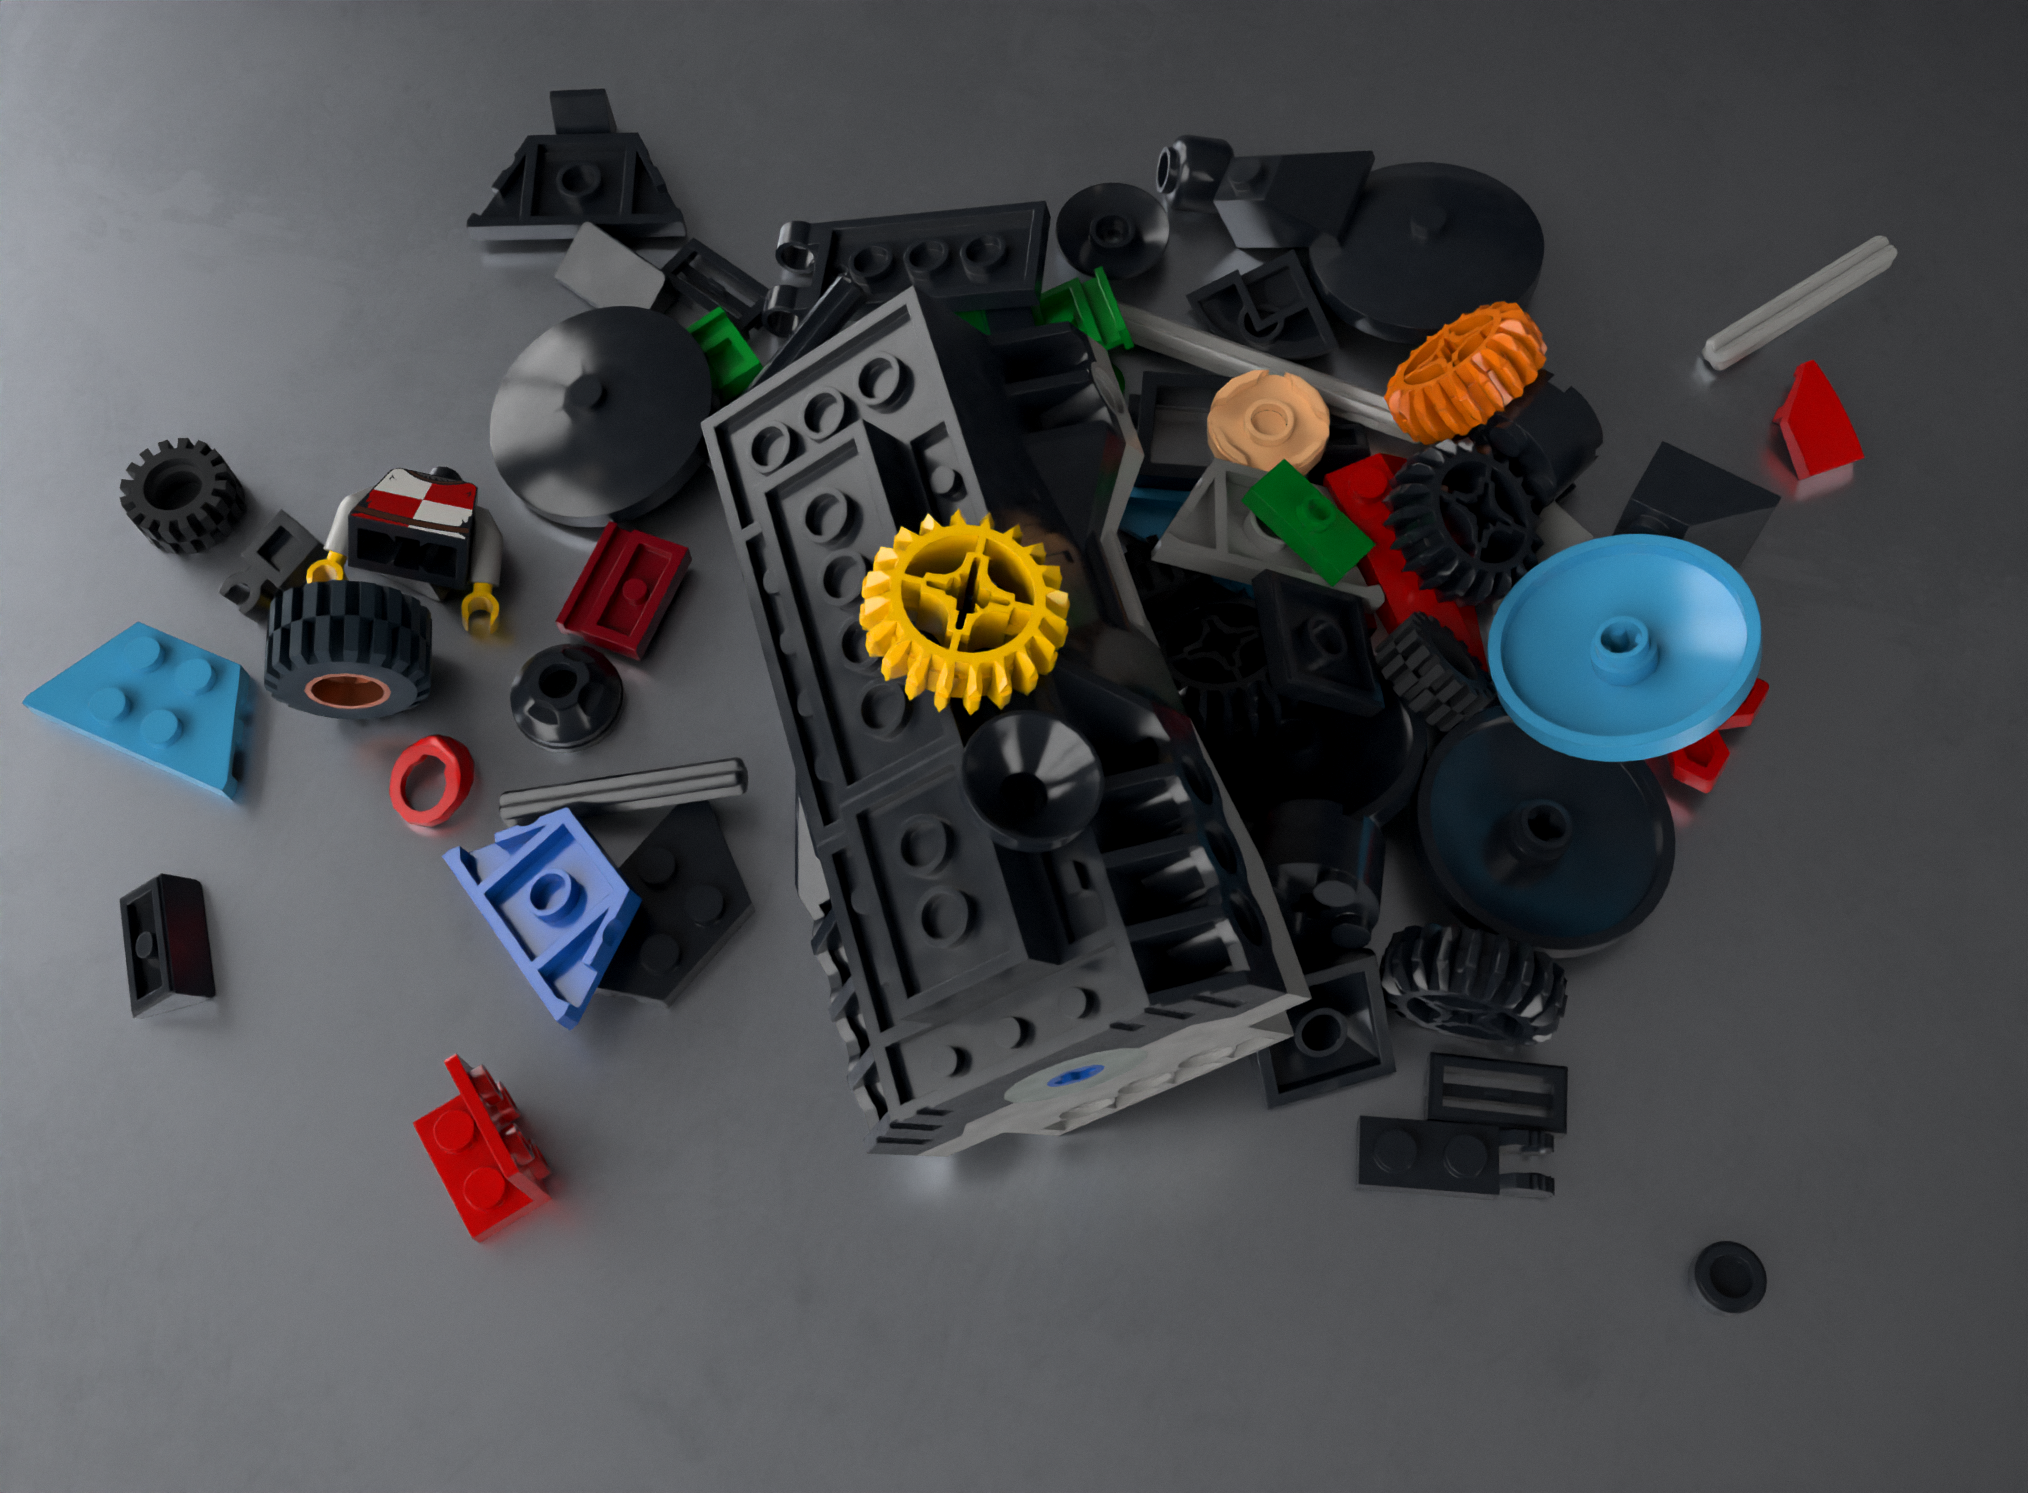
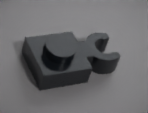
M281 509L242 552L241 555L251 563L249 568L245 572L235 573L226 579L219 593L237 605L250 592L248 600L242 604L239 611L254 622H258L268 614L270 603L274 600L273 594L278 589L285 592L291 588L300 587L306 581L309 567L315 562L325 559L329 552L323 549L324 544L296 519Z

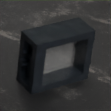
M1143 371L1141 394H1130L1128 412L1135 430H1138L1137 436L1145 455L1133 487L1192 491L1204 471L1215 458L1208 445L1207 417L1210 413L1211 404L1216 393L1235 377Z

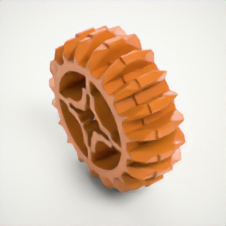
M1500 301L1495 302L1491 306L1489 304L1481 305L1471 314L1463 313L1458 320L1449 325L1445 324L1442 330L1435 335L1428 336L1424 344L1410 352V357L1407 361L1398 365L1395 371L1396 374L1390 378L1387 384L1388 389L1384 396L1394 421L1403 433H1408L1414 442H1422L1424 445H1430L1437 441L1442 442L1448 438L1451 440L1457 434L1465 436L1473 427L1481 423L1486 425L1488 419L1494 415V412L1505 411V406L1513 399L1521 397L1524 392L1523 388L1536 380L1538 376L1537 371L1543 367L1547 360L1545 353L1548 347L1542 339L1543 333L1527 312H1523L1517 303Z

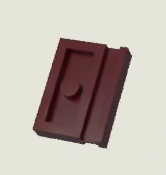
M609 521L555 621L558 629L565 635L569 636L570 633L583 637L585 642L641 661L692 561L689 548L635 529L632 532L621 529L617 523Z

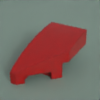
M1813 359L1797 366L1793 377L1796 378L1784 405L1777 409L1772 422L1780 425L1800 481L1864 459L1865 456L1840 399L1818 364Z

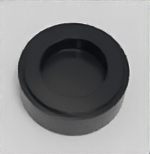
M1720 1241L1704 1248L1693 1258L1688 1271L1689 1287L1694 1298L1704 1309L1718 1316L1734 1317L1753 1309L1763 1299L1767 1288L1766 1271L1761 1260L1751 1249L1733 1241Z

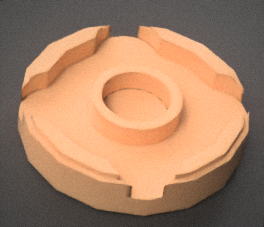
M1253 370L1232 378L1216 393L1207 417L1208 445L1215 458L1267 472L1285 458L1298 472L1305 476L1321 460L1329 439V409L1319 391L1300 376L1287 372L1282 377L1279 375H1268L1269 370Z

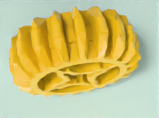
M959 508L951 516L950 525L942 527L929 513L920 524L919 535L901 526L899 533L894 537L893 549L880 547L879 552L874 557L873 571L868 572V575L863 580L862 597L865 598V602L860 605L859 623L863 630L869 631L866 635L865 644L869 657H884L882 659L881 672L885 677V681L907 675L905 693L908 695L909 700L919 696L925 689L935 692L934 705L938 712L947 707L950 697L963 698V705L971 716L979 709L981 696L987 695L1001 710L1005 705L1009 704L1012 688L1028 696L1036 688L1038 674L1048 675L1055 667L1058 657L1056 650L1064 646L1067 637L1068 626L1066 625L1067 621L1064 619L1067 617L1070 602L1068 593L1059 590L1062 582L1060 566L1044 565L1046 552L1044 551L1043 542L1026 547L1021 546L1023 533L1019 523L1004 534L995 531L994 520L990 512L980 521L979 526L966 525V519ZM994 583L998 584L999 586H1001V587H1002L1003 589H1005L1006 591H1004V590L998 588ZM967 594H972L970 612L973 614L967 613L963 628L958 630L956 629L959 615L957 609L963 610ZM911 621L916 622V627L911 623ZM917 629L932 634L941 646L927 639ZM984 647L996 648L989 651L972 653L973 651Z

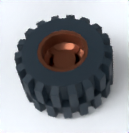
M332 580L328 582H313L304 584V587L291 588L283 592V596L275 597L270 603L267 616L264 686L267 691L272 692L271 696L277 701L288 704V707L317 716L336 719H371L402 713L404 710L412 709L421 704V700L427 699L430 694L432 659L431 613L427 607L421 605L420 600L412 595L402 594L401 590L377 585L376 583Z

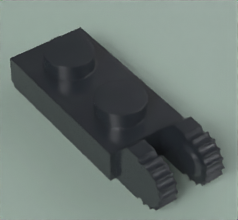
M1360 1115L1357 1120L1356 1189L1495 1200L1498 1196L1552 1197L1555 1196V1180L1551 1176L1535 1172L1499 1174V1153L1523 1154L1526 1156L1551 1154V1152H1554V1135L1545 1131H1529L1524 1129L1499 1131V1126Z

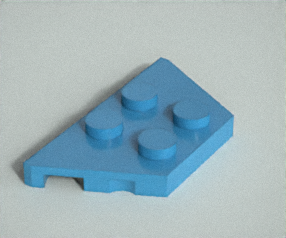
M136 622L28 694L22 702L32 713L225 798L232 800L237 792L238 781L232 776L235 747L242 746L244 723L241 719V710L247 702L250 675L240 664L148 625Z

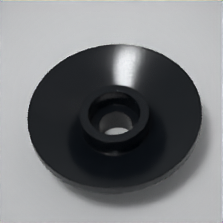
M1102 183L1079 191L1064 204L1057 217L1055 235L1061 255L1077 271L1094 278L1097 277L1094 269L1102 266L1108 280H1123L1146 272L1161 259L1168 246L1170 225L1163 206L1145 190L1124 183ZM1108 241H1117V243H1108Z

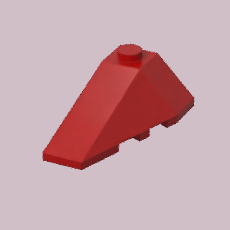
M1379 452L1326 474L1323 486L1328 488L1338 509L1376 544L1357 564V567L1364 577L1367 586L1379 584L1384 593V603L1376 610V614L1387 633L1390 635L1414 612H1425L1427 617L1431 615L1438 619L1442 628L1445 625L1454 632L1456 640L1459 642L1463 640L1469 647L1467 651L1471 656H1477L1483 664L1480 668L1488 672L1475 605L1459 608L1454 601L1438 603L1434 588L1431 590H1418L1419 576L1414 571L1401 572L1406 562L1401 551L1389 549L1394 543L1396 536L1393 531L1383 526V523L1392 512L1386 508L1382 501L1392 490L1389 480L1401 469V465L1407 462V458Z

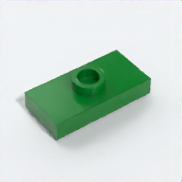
M1285 458L1255 483L1241 499L1242 503L1331 587H1334L1376 545Z

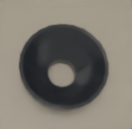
M560 644L536 653L518 671L510 694L511 710L521 733L534 745L554 753H574L599 744L611 734L619 723L625 708L626 699L624 683L616 667L604 654L592 647L581 644ZM559 670H568L577 675L576 687L569 695L562 698H551L543 693V684L552 673Z
M1016 710L994 716L982 724L969 738L960 759L957 784L963 808L968 818L980 832L993 842L1009 849L1030 853L1053 850L1066 845L1079 836L1098 811L1103 798L1105 779L1102 763L1094 746L1079 729L1068 721L1050 713L1035 710ZM1011 781H1027L1040 791L1044 801V809L1032 816L1016 815L1003 804L1000 788Z

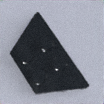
M638 132L528 135L514 154L515 158L512 165L503 170L491 186L494 193L491 202L481 215L472 212L467 219L466 225L472 241L574 239L580 227L587 220L614 238L687 236V227L680 208H677L668 193L666 183L658 168L653 165L649 152Z
M708 800L677 804L619 867L620 871L643 900L594 992L595 994L610 997L619 995L634 997L639 1003L669 1009L756 911Z

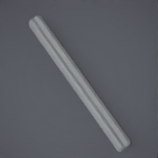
M1117 301L1134 344L1226 377H1237L1253 370H1269L1268 375H1279L1284 377L1285 372L1300 376L1319 391L1330 414L1415 444L1420 443L1414 442L1408 433L1402 432L1394 421L1383 394Z

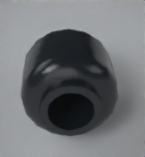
M1195 135L1179 136L1171 147H1164L1161 151L1156 171L1157 191L1164 194L1166 202L1172 209L1205 214L1219 213L1213 200L1231 158L1235 157L1233 148L1223 139Z

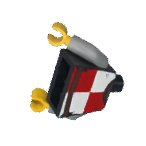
M439 466L433 468L429 474L403 468L391 469L376 485L347 496L340 503L323 548L329 552L327 559L319 560L312 564L307 570L306 579L308 583L327 582L333 579L349 581L343 571L348 559L349 567L465 590L469 583L474 585L473 593L468 594L461 605L463 627L466 631H469L470 614L476 610H485L491 614L490 634H492L499 625V603L492 595V588L499 587L503 536L489 510L477 506L478 487L473 483L462 481L460 475L453 469Z

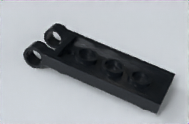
M1046 200L820 223H808L805 221L788 222L780 229L775 258L781 267L792 273L808 274L814 271L810 287L798 288L791 285L772 287L766 294L761 317L762 325L771 334L781 338H788L841 273L855 281L867 295L866 300L849 321H859L913 285L952 312L1040 305L1051 220ZM794 246H800L806 249H800Z

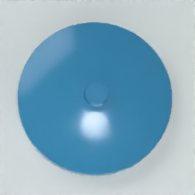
M1621 534L1601 537L1571 546L1552 555L1526 573L1513 586L1500 604L1490 628L1487 649L1490 673L1499 701L1509 717L1527 735L1539 743L1569 756L1604 762H1626L1658 757L1682 749L1709 735L1727 721L1741 706L1754 686L1762 660L1763 639L1760 613L1756 600L1741 575L1726 561L1703 547L1677 538L1653 534Z

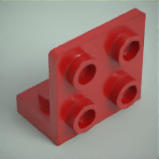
M455 1053L445 1059L444 1063L461 1094L414 1121L413 1125L472 1239L481 1243L550 1201L552 1197L542 1179L552 1172L532 1138L526 1140L518 1126L514 1122L512 1123L513 1120L521 1115L501 1081L495 1083L483 1064L473 1069Z

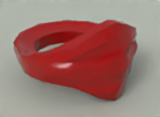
M440 734L427 736L409 746L401 753L391 772L389 795L393 808L408 823L413 825L434 827L447 821L464 802L474 782L475 762L468 748L460 741ZM428 755L436 756L446 764L444 771L446 786L443 796L438 804L430 810L417 811L406 798L405 786L407 778L413 768L423 763Z

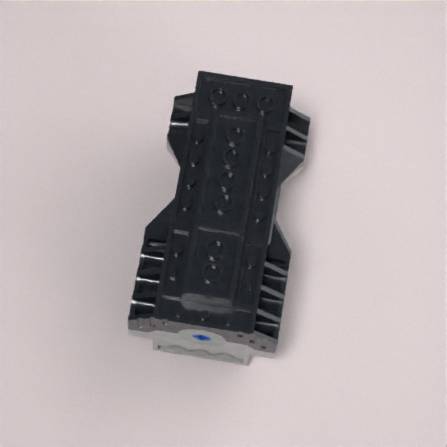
M913 285L702 421V431L795 767V886L798 897L814 920L811 946L813 954L818 957L821 967L828 976L831 987L828 1010L831 1021L835 1022L839 1034L846 1043L849 1054V1074L846 1077L849 1088L854 1092L856 1100L866 1117L869 1133L863 1141L867 1154L947 1157L1003 1132L1060 1136L1294 1036L1285 1010L1312 999L1263 861L1188 715L1150 623L1145 616L1116 534L1145 455L1106 349L1069 321L986 335ZM958 508L966 519V525L979 526L980 521L990 512L995 524L994 530L1004 534L1019 523L1023 533L1022 547L1043 542L1044 551L1046 552L1044 565L1060 566L1062 582L1059 590L1068 593L1070 602L1067 617L1064 619L1067 621L1068 633L1064 646L1056 650L1058 657L1053 670L1048 675L1038 674L1036 688L1028 696L1012 688L1010 702L1002 710L987 695L981 696L979 709L971 716L963 705V698L950 697L949 704L940 712H938L934 705L935 692L925 689L919 696L909 700L908 695L905 693L907 675L885 681V677L881 672L882 659L884 657H869L865 646L866 635L869 631L863 630L859 623L860 605L865 602V598L862 597L863 580L868 575V572L873 571L874 557L879 552L880 547L893 549L894 537L899 533L901 526L919 535L920 524L928 513L942 527L949 526L951 516L954 515ZM994 583L998 588H1000V589L1006 591V590L1003 589L1001 586H999L998 584ZM967 594L963 610L957 609L959 615L956 629L958 630L963 628L967 613L973 614L970 612L972 594ZM911 621V623L916 627V622ZM917 629L927 639L941 646L932 634ZM984 647L977 649L972 653L989 651L996 648ZM1016 710H1035L1050 713L1068 721L1079 729L1094 746L1102 763L1104 773L1103 798L1093 820L1079 836L1066 845L1043 852L1029 853L1012 850L993 842L980 832L968 818L960 801L957 784L960 759L969 738L982 724L994 716ZM1011 781L1000 788L1003 804L1016 815L1032 816L1044 809V801L1040 791L1027 781Z

